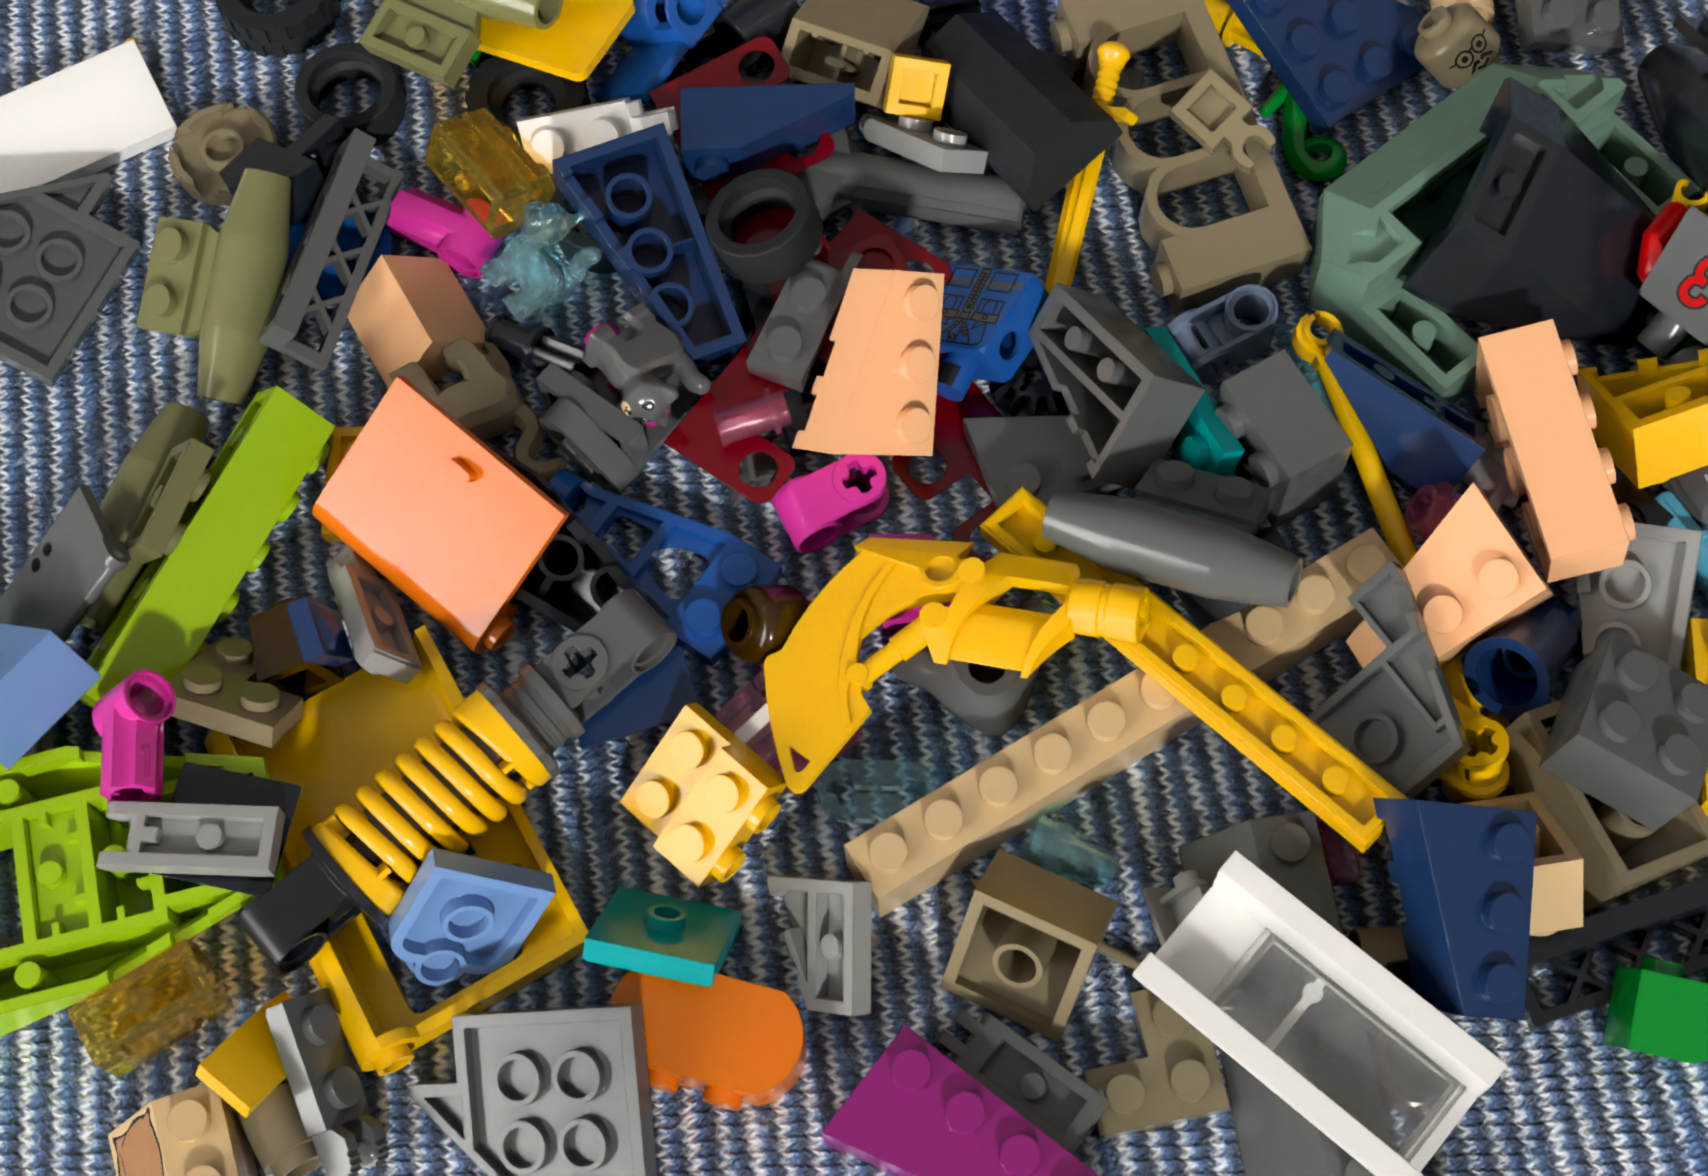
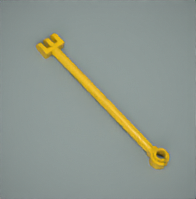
M1316 310L1310 316L1307 313L1300 319L1292 334V346L1295 353L1301 359L1311 363L1314 371H1318L1339 425L1354 444L1351 455L1387 545L1405 568L1417 553L1416 547L1374 443L1325 361L1327 339H1319L1311 332L1312 325H1319L1325 328L1329 334L1334 328L1344 333L1343 327L1334 315L1326 311ZM1460 656L1441 667L1450 693L1457 701L1478 713L1484 712L1485 717L1497 721L1505 729L1509 726L1508 717L1491 712L1473 697L1464 679L1463 663Z

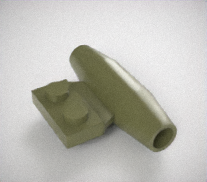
M383 0L358 42L371 54L454 89L481 44L479 36L482 17L545 30L557 21L562 10L563 0Z
M245 168L221 230L216 226L200 221L159 216L136 327L150 332L195 339L199 335L198 397L245 406L268 346L257 341L283 281L289 254L292 180L283 175L260 169Z
M175 402L166 403L124 458L100 505V509L114 539L124 541L131 559L122 571L115 573L80 621V625L92 630L105 632L149 562L162 557L163 554L169 556L179 544L186 528V524L180 521L189 501L194 503L200 498L212 475V472L206 469V466L214 449L204 444L210 423L198 411Z

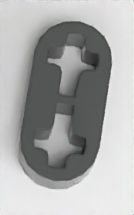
M559 397L538 419L545 433L602 489L621 495L639 475V470L633 461L572 401Z

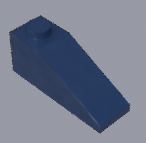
M825 83L680 88L681 153L685 178H698L706 182H719L728 177L740 176L786 153L791 154L818 141L819 136L826 132H829L831 135L854 124L855 84Z
M1334 328L1328 335L1325 361L1389 471L1393 473L1396 482L1413 495L1422 496L1426 494L1436 502L1441 503L1485 452V425L1338 329Z

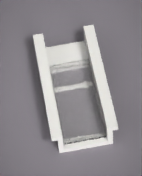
M1236 850L1219 869L1212 887L1157 953L1154 955L1150 952L1132 974L1143 986L1164 1001L1375 1176H1423L1421 1173L1422 1169L1471 1105L1495 1083L1508 1066Z

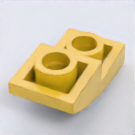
M285 991L264 1005L199 1064L195 1074L244 1118H247L283 1080L288 1081L265 1016L267 1008L293 999Z

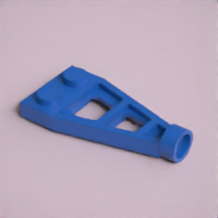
M567 468L557 472L548 483L574 513L583 500L586 501L584 508L575 514L669 616L666 623L677 634L676 644L712 668L729 647L722 636L720 628L721 615L735 591L747 584L776 585L783 576L780 564L737 536L596 487ZM618 518L628 519L653 533L651 538L631 561L624 559L603 540V536ZM678 547L699 554L709 564L683 599H673L667 596L650 575V568L667 548Z

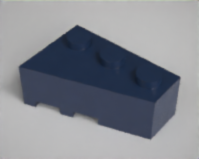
M1373 798L1377 819H1385L1393 859L1387 860L1391 882L1399 883L1407 922L1400 924L1415 992L1441 1012L1469 1017L1524 1020L1537 812L1417 799Z

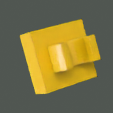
M892 52L882 110L889 114L941 121L951 64L946 60Z

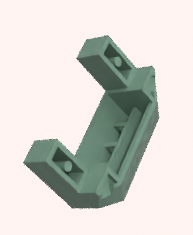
M1499 63L1489 65L1323 190L1316 203L1318 211L1311 232V247L1313 250L1310 254L1309 304L1315 310L1326 311L1334 315L1340 321L1345 335L1451 404L1456 403L1474 388L1478 344L1445 312L1401 287L1427 235L1440 231L1450 224L1492 139L1479 130L1504 79L1512 77L1559 105L1656 216L1666 204L1671 202L1677 182L1681 179L1690 180L1614 113L1627 87L1621 79L1571 68ZM1691 180L1684 197L1694 200L1700 188Z

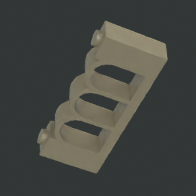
M1058 0L1055 20L1050 22L1052 42L1058 54H1066L1073 72L1085 69L1082 87L1083 91L1090 98L1094 95L1093 88L1096 86L1095 80L1098 78L1097 72L1100 70L1097 48L1107 41H1117L1124 44L1129 49L1130 55L1177 41L1191 75L1144 89L1131 90L1118 86L1117 90H1115V98H1113V107H1126L1138 115L1139 118L1134 126L1116 122L1123 134L1111 144L1110 156L1113 169L1120 179L1134 190L1145 193L1138 217L1140 233L1148 247L1157 253L1154 264L1150 266L1151 280L1158 296L1161 298L1167 297L1173 314L1208 304L1243 285L1265 286L1301 274L1313 249L1272 155L1260 143L1249 142L1243 147L1244 153L1255 162L1254 169L1247 174L1235 167L1230 156L1231 149L1224 143L1212 155L1205 148H1201L1175 157L1159 158L1147 155L1137 148L1130 138V133L1135 129L1169 118L1170 110L1210 68L1247 100L1204 0ZM1252 112L1245 122L1248 125H1258ZM1234 173L1250 212L1207 226L1190 228L1177 225L1167 218L1159 207L1158 200L1172 192Z

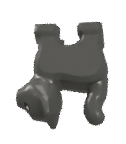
M641 302L625 313L623 318L631 325L625 328L619 335L607 323L590 334L585 347L586 352L583 362L590 368L598 367L606 375L608 381L622 392L623 398L620 406L627 417L644 422L654 421L658 425L666 427L669 423L668 410L671 403L679 397V393L673 386L665 383L663 380L670 378L676 373L684 387L699 395L706 394L710 390L711 382L698 371L697 365L683 349V342L676 332L658 322L651 309Z

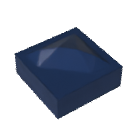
M305 596L287 604V610L303 661L337 667L354 659L336 602Z

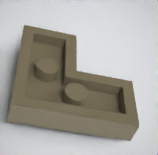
M221 635L169 680L175 691L177 701L175 711L171 717L265 747L273 748L302 719L303 697L280 691L277 687L268 683L257 682L253 646L250 641L243 638Z
M1144 989L1131 992L1129 999L1145 1057L1086 1070L1082 1075L1084 1082L1106 1097L1110 1103L1095 1124L1099 1141L1228 1112L1230 1103L1213 1042L1150 990Z

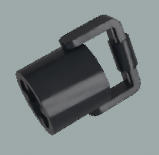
M733 0L723 8L713 21L714 30L697 42L693 49H689L683 58L690 71L716 59L714 57L724 49L728 53L757 37L772 39L781 53L792 18L800 9V6L796 0ZM750 52L741 59L738 67L739 73L746 71L752 75L758 74L774 62V60L765 52Z

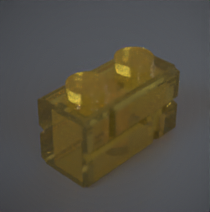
M486 108L465 113L462 119L456 116L436 122L431 130L424 162L493 239L515 232L517 227L522 230L539 224L546 218L549 207H538L537 205L542 203L550 204L555 183L547 167L542 163H536L519 145L512 129L502 126ZM536 200L530 209H524L530 201Z
M185 938L67 1011L94 1064L120 1078L202 1028V1022L206 1019L212 1022L235 1008L207 954L198 947L196 948L192 942Z

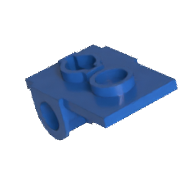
M633 0L636 8L635 13L620 33L632 49L594 98L599 103L630 97L631 101L641 99V102H649L651 100L649 92L662 86L667 81L687 51L693 49L723 10L722 6L727 0Z

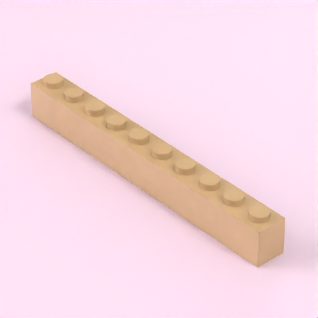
M1371 527L1303 568L1296 594L1288 608L1253 604L1231 616L1213 622L1201 631L1267 683L1357 628L1364 618L1348 600V597L1390 560L1399 564L1403 569L1404 567L1374 528ZM1137 668L844 844L847 868L855 880L872 881V907L879 918H882L1200 724L1203 720L1143 670Z

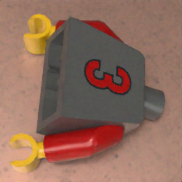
M1681 179L1677 182L1671 202L1665 205L1643 232L1636 273L1642 283L1638 293L1660 310L1636 339L1663 360L1672 353L1688 333L1708 347V216L1705 215L1708 207V190L1705 196L1699 200L1685 198L1684 195L1690 182L1688 179Z

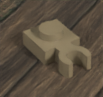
M1211 68L1170 110V118L1211 155L1223 143L1231 149L1230 156L1235 167L1247 174L1254 169L1255 162L1244 153V145L1249 142H1258L1264 149L1270 152L1276 144V139L1269 129L1261 125H1248L1245 122L1246 118L1252 113L1253 105Z

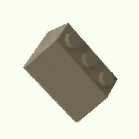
M1561 699L1523 713L1505 729L1509 736V753L1506 760L1509 764V783L1515 794L1536 792L1583 857V912L1587 914L1632 896L1707 857L1708 818L1697 801L1658 830L1653 831L1538 767L1559 711Z

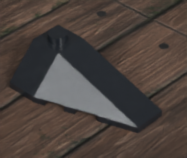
M483 441L570 514L513 597L574 633L591 620L607 601L627 589H635L665 622L668 620L669 616L537 471L488 442Z

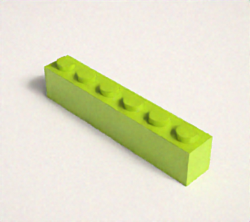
M279 386L256 393L208 470L212 472V475L203 494L196 502H188L180 519L181 522L186 524V528L179 544L169 556L163 554L162 557L149 562L86 661L102 677L78 701L93 709L94 704L104 694L131 673L140 669L157 672L169 681L208 648V644L204 640L214 623H222L235 608L240 594L235 589L246 571L249 573L255 571L267 556L271 544L266 539L275 524L286 521L297 507L301 494L296 490L307 473L310 475L315 473L326 460L331 446L326 441L336 427Z

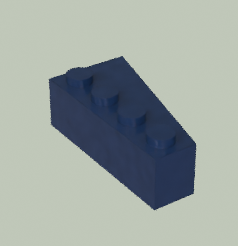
M664 122L552 160L553 181L639 303H645L655 314L658 322L676 332L681 338L683 349L697 365L698 371L734 359L747 343V338Z

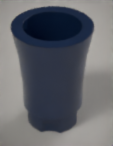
M1551 597L1472 646L1465 657L1463 673L1466 685L1473 697L1491 712L1510 718H1518L1527 711L1543 706L1560 671L1574 655L1578 646V638L1582 635V621L1577 610L1565 606L1557 597Z

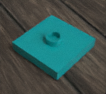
M619 886L586 935L582 959H585L587 962L709 987L713 985L740 932L743 912Z

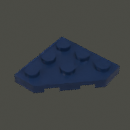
M1226 0L1318 136L1425 70L1414 55L1415 41L1419 35L1418 25L1423 19L1414 7L1392 0Z

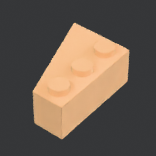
M1474 482L1404 568L1441 667L1471 649L1477 642L1494 634L1504 625L1526 614L1554 596L1484 492ZM1365 619L1361 621L1346 640L1349 648L1363 668L1386 649V645Z

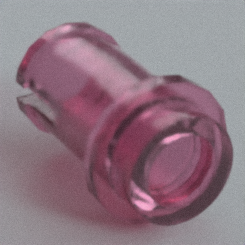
M769 388L763 389V396L721 409H713L714 419L718 424L717 429L723 446L726 447L730 443L773 430L776 431L777 435L783 434V427L793 425L783 390L771 393Z

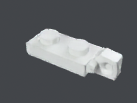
M630 97L525 117L517 121L531 178L553 174L552 160L663 122L668 135H673L674 130L679 129L674 106L644 112L641 99L631 101Z

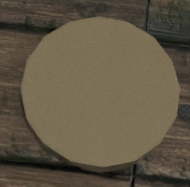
M217 103L196 111L180 124L174 134L176 141L173 144V149L169 148L168 160L179 186L193 199L209 205H231L233 196L219 172L257 137L281 146L272 122L258 109L247 105V109L235 108L233 103Z

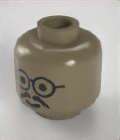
M1456 3L1446 8L1444 6L1436 7L1428 12L1418 25L1419 35L1415 41L1414 55L1422 66L1445 88L1459 89L1492 63H1499L1500 35L1468 3Z

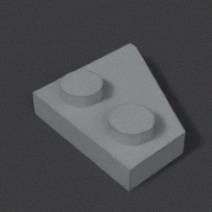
M795 875L768 876L767 886L770 895L783 896L793 928L783 932L789 955L797 966V981L806 1009L846 1016L871 1014L872 881Z

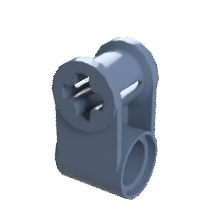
M1247 284L1237 287L1234 291L1200 308H1194L1182 313L1172 320L1166 328L1201 383L1205 385L1233 367L1268 350L1273 340L1278 315V302L1267 288L1260 285ZM1252 317L1261 324L1248 326L1240 323L1238 319Z

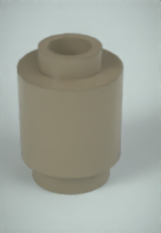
M280 1083L247 1118H244L239 1112L237 1113L236 1118L265 1174H273L274 1176H306L323 1164L319 1160L312 1137H307L289 1083Z

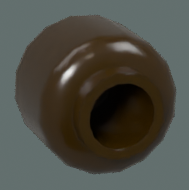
M744 585L735 591L723 609L720 626L722 636L733 654L743 662L764 663L768 655L782 650L795 625L809 607V603L803 593L791 585Z

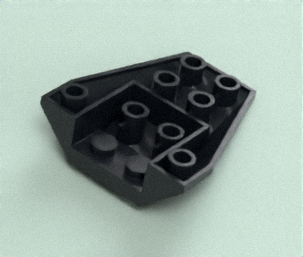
M1512 77L1504 79L1479 130L1492 139L1448 228L1427 235L1401 288L1451 317L1513 329L1553 319L1560 338L1624 350L1631 349L1652 307V304L1638 293L1642 283L1636 273L1642 234L1655 219L1656 215L1559 105Z

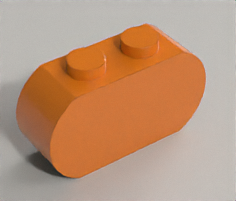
M629 971L618 983L609 1004L642 1002L649 1084L652 1089L675 1094L680 1084L704 1091L702 1100L708 1104L731 1111H740L742 1102L759 1107L776 1101L795 1085L803 1071L807 1055L806 1035L798 1009L784 991L721 974L717 975L712 986L705 987Z

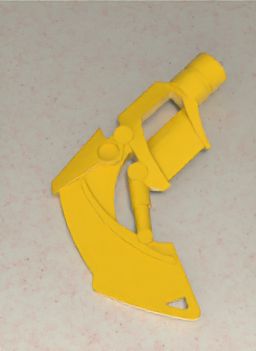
M881 537L867 538L854 546L858 555L838 572L809 605L795 625L782 650L768 655L764 660L765 688L770 724L787 787L792 793L801 794L813 784L871 715L872 710L864 699L863 693L868 692L872 688L873 682L902 660L906 662L927 645L934 663L947 665L949 660L1015 670L1021 672L1020 678L1027 679L1048 657L1073 640L1076 634L1096 638L1105 637L1109 640L1139 644L1144 636L1149 615L1150 593L1148 587L1120 582L1110 583L1107 580L1082 577L1079 564L1004 552L997 554L985 563L976 557L965 559L975 542ZM1012 587L1066 595L1064 604L1053 614L994 605ZM951 602L949 607L944 606L941 603ZM923 606L919 612V617L890 637L888 644L860 663L862 642L867 635L890 618L910 609ZM792 749L809 761L801 772L796 771Z

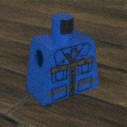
M948 263L951 267L952 275L945 284L943 292L937 393L940 396L951 401L960 402L964 399L974 378L1000 383L1012 379L1033 348L1028 331L1049 296V293L1034 273Z

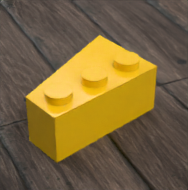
M1708 348L1697 350L1698 360L1658 367L1657 357L1636 360L1637 370L1598 376L1596 367L1578 369L1577 382L1579 394L1588 392L1595 408L1597 427L1591 429L1595 442L1600 448H1608L1613 462L1638 489L1664 483L1670 478L1708 465Z

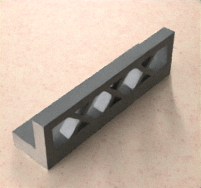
M357 128L353 130L337 149L257 341L320 372H323L328 367L391 210L390 204L397 195L404 174L370 157L376 138ZM362 173L385 184L379 200L361 205L355 191ZM374 212L369 223L366 214ZM353 218L363 239L359 248L341 252L336 240L342 222ZM355 259L351 270H349L346 261ZM334 265L343 290L340 296L322 301L316 285L323 268ZM335 307L330 320L326 310ZM314 314L324 336L318 351L293 339L298 332L303 317Z

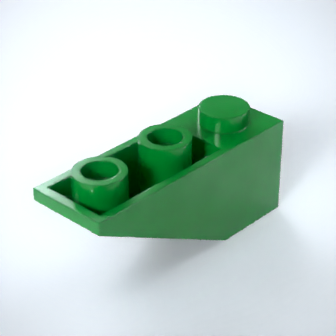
M1642 957L1641 968L1616 965L1603 1044L1691 1064L1708 1060V971L1704 983L1682 978L1684 965L1660 959Z

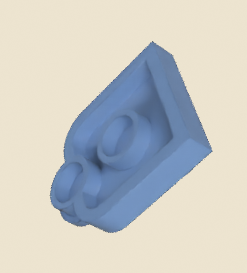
M432 847L389 918L388 929L391 949L397 957L406 961L408 968L415 974L416 978L426 985H446L456 981L464 973L476 975L492 973L511 962L556 894L553 875Z

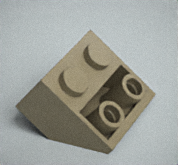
M806 0L792 18L781 52L790 68L788 78L802 84L854 83L855 102L882 110L891 54L894 52L914 56L930 7L912 0Z

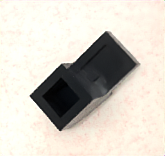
M325 113L287 149L257 137L227 164L219 174L233 197L245 168L265 170L290 178L292 180L290 226L302 224L309 219L337 149L349 135L339 118Z

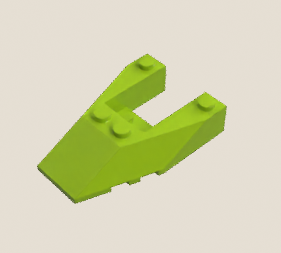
M63 746L23 756L9 770L0 763V852L13 849L24 940L22 944L0 949V1037L105 991L249 904L257 897L255 895L152 873L112 872L97 868L99 852H125L131 823L115 821L106 817L108 809L107 799L100 795L101 751H83L79 746ZM184 753L185 756L163 755V796L157 802L171 803L182 766L186 762L270 779L267 761L264 757L200 753ZM281 857L273 886L286 876L283 857Z

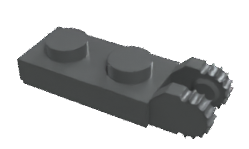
M324 988L267 1008L265 1016L307 1137H312L319 1160L323 1162L324 1167L322 1169L326 1171V1176L359 1175L358 1171L364 1168V1171L373 1170L386 1163L385 1159L389 1157L387 1153L390 1150L387 1147L388 1141L384 1139L386 1134L382 1123L368 1114L371 1111L328 989Z

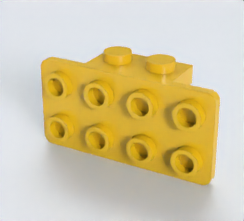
M563 0L562 10L557 21L545 30L482 17L479 36L481 44L477 50L575 82L584 81L590 76L635 13L634 1Z

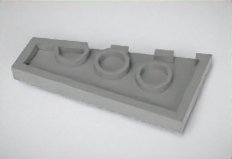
M1634 522L1636 539L1629 541L1624 565L1576 576L1582 621L1584 657L1588 656L1611 634L1615 633L1681 670L1703 534L1702 531Z

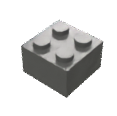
M1283 349L1223 381L1215 414L1232 435L1238 439L1245 450L1234 473L1237 477L1245 478L1252 484L1274 489L1271 510L1266 517L1271 526L1277 528L1334 497L1354 444L1287 351Z
M1613 633L1574 667L1538 767L1649 829L1656 831L1699 799L1708 770V685Z

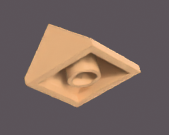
M381 255L361 283L347 317L388 389L393 383L389 373L412 361L419 365L433 382L451 373L444 361L442 347L462 336L481 351L484 346L483 342H485L486 327L448 263H445L440 258Z

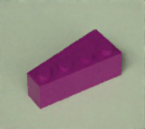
M906 1025L821 1132L826 1146L846 1155L848 1153L892 1176H1099Z

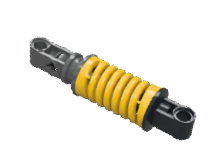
M627 589L607 601L591 620L572 636L561 642L553 652L535 667L528 663L518 671L519 679L513 681L508 689L505 688L500 692L482 681L476 686V690L452 710V722L440 720L434 725L433 734L438 743L428 736H421L414 742V750L421 762L411 753H400L395 757L394 765L402 778L387 768L381 769L375 775V782L383 794L380 795L369 785H362L356 790L355 797L364 809L363 812L368 819L351 804L341 803L335 808L334 814L325 822H318L313 827L309 825L301 832L312 854L276 885L254 898L241 912L238 919L240 926L279 974L290 973L305 965L317 955L326 942L362 912L381 926H384L389 921L390 915L393 913L432 847L463 854L468 850L469 839L466 833L474 838H482L487 833L488 823L484 816L494 822H500L506 817L507 806L502 798L515 805L521 804L527 797L525 786L530 791L535 785L542 786L549 779L557 777L561 773L553 754L558 749L557 747L567 742L566 739L573 737L577 740L586 732L583 724L602 707L609 704L616 695L642 673L660 663L673 649L677 641V634L635 589ZM574 653L575 657L570 659V655ZM584 667L594 672L587 679L578 673ZM602 686V690L598 692L597 689ZM344 830H346L349 833V835L346 838H343L340 835V833Z

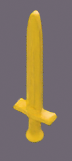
M1104 42L1097 48L1100 70L1097 72L1098 78L1095 80L1096 86L1093 88L1094 95H1092L1091 99L1116 122L1134 126L1139 119L1138 115L1126 107H1113V98H1115V90L1118 87L1117 82L1120 79L1119 74L1131 57L1130 51L1120 42ZM1105 150L1068 182L1045 289L1049 294L1056 282L1067 286L1072 284Z

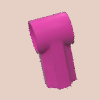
M412 186L407 190H399L390 204L391 210L387 220V226L391 234L437 253L440 259L448 263L449 267L455 272L472 279H478L482 276L509 234V227L497 213L481 204L468 202L462 208Z
M140 669L131 673L94 704L92 711L93 725L102 737L100 795L106 797L107 804L111 801L157 802L163 796L164 722L174 713L177 701L175 691L170 682L161 674L152 670Z

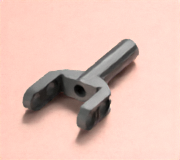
M741 76L751 83L765 81V79ZM783 82V83L780 84V85H793V84L784 83V82ZM845 128L830 135L835 144L834 152L830 157L797 173V176L807 185L818 208L824 227L823 232L839 213L849 208L850 203L861 201L863 209L867 211L1018 235L1019 230L1023 226L1027 206L999 175L990 173L938 172L915 161L862 153L847 135ZM819 140L804 147L801 158L813 154L818 148ZM704 190L693 194L692 198L699 215L706 217L711 200ZM700 216V219L705 229V218Z

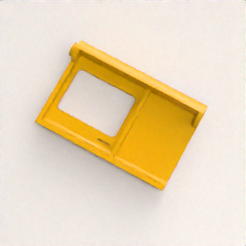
M425 625L414 630L412 640L422 667L420 668L421 671L408 684L382 674H371L362 668L346 677L345 681L303 702L302 719L273 748L240 738L234 739L231 735L212 730L206 736L204 745L209 754L264 757L268 764L271 780L291 783L301 787V794L282 853L285 875H288L312 854L301 833L309 825L313 827L318 822H325L334 814L335 808L341 803L351 804L368 819L363 812L364 809L355 797L356 790L362 785H369L380 795L383 794L375 782L376 773L381 769L387 768L402 778L394 765L395 757L400 753L408 752L421 762L414 750V742L421 736H428L438 743L433 734L434 725L440 720L452 722V710L465 700ZM502 798L507 806V815L503 820L494 822L484 816L488 823V831L482 838H474L466 833L478 858L510 865L517 863L521 864L524 868L553 875L556 894L525 939L523 951L518 958L422 1013H415L411 1009L363 912L326 942L317 955L309 961L321 988L328 989L343 1034L361 1071L369 1072L376 1070L378 1076H386L404 1068L414 1059L413 1051L452 1029L451 1016L464 1012L484 1011L583 952L584 940L589 931L521 804L515 805ZM344 830L340 833V835L343 838H346L349 835V833L346 830Z

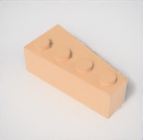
M1553 319L1479 337L1474 395L1479 408L1487 407L1490 420L1488 431L1495 449L1508 446V448H1504L1506 478L1512 494H1515V496L1526 494L1529 500L1521 505L1522 518L1547 583L1624 565L1629 541L1636 539L1635 524L1630 508L1626 503L1617 504L1611 488V484L1616 483V472L1610 451L1607 447H1597L1591 430L1597 427V418L1592 399L1588 392L1578 393L1573 375L1578 374V363L1574 347L1570 339L1560 340Z

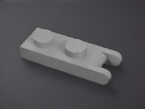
M111 801L108 803L107 818L131 823L125 852H99L96 865L99 869L112 872L276 877L285 822V814L279 806Z

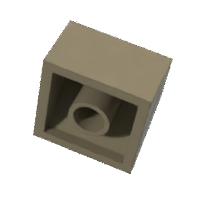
M999 848L974 890L940 987L1059 1042L1098 955L1119 902Z

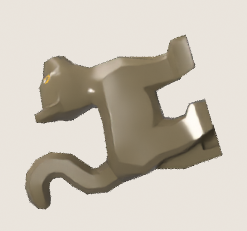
M462 336L442 347L444 361L450 372L461 373L464 379L441 391L426 372L414 361L389 373L392 382L397 376L407 378L482 442L519 427L522 433L512 451V456L537 471L546 482H549L557 472L567 468L566 460L563 457L545 462L537 461L535 453L541 446L545 436V431L538 421L541 416L529 406L513 380L508 361L495 344L485 341L481 351Z

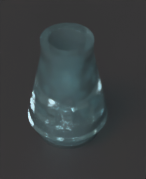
M1041 813L1031 828L1020 858L1073 882L1092 885L1104 891L1109 887L1120 861V855L1108 851L1057 814L1052 819Z

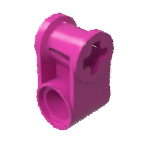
M846 455L842 459L811 474L799 476L783 484L771 499V503L796 551L801 554L812 553L823 549L839 537L870 522H874L884 515L890 498L886 485L887 474L883 463L874 455ZM855 468V473L851 474L850 470ZM861 483L869 491L861 493L859 488L853 486ZM872 503V507L868 509V504Z

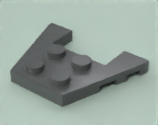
M1390 560L1348 597V600L1386 645V649L1307 717L1408 799H1412L1471 750L1407 574L1399 564Z

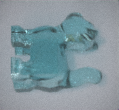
M534 199L523 209L521 233L506 245L502 254L497 259L486 261L480 267L481 272L493 287H498L503 282L509 287L516 281L521 287L520 293H511L503 298L502 301L517 320H527L529 323H539L550 313L554 305L568 300L574 294L576 287L588 274L590 267L600 262L602 257L599 249L595 246H588L578 251L568 265L555 252L552 245L565 238L580 221L577 214H569L558 203H544Z

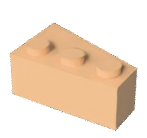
M853 269L829 338L830 341L835 342L824 376H816L811 394L815 395L816 399L805 431L798 430L792 448L827 454L933 456L945 274L884 269Z

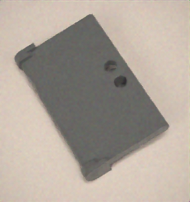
M81 484L1 596L0 617L4 624L51 630L63 642H66L115 573L122 571L129 563L131 557L124 541L114 539L89 486Z

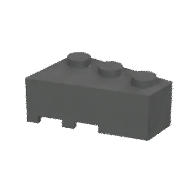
M1056 282L1028 331V335L1052 389L1062 392L1071 413L1066 421L1072 434L1081 436L1091 457L1086 466L1092 479L1134 489L1155 458L1163 460L1204 393L1205 388L1107 297Z

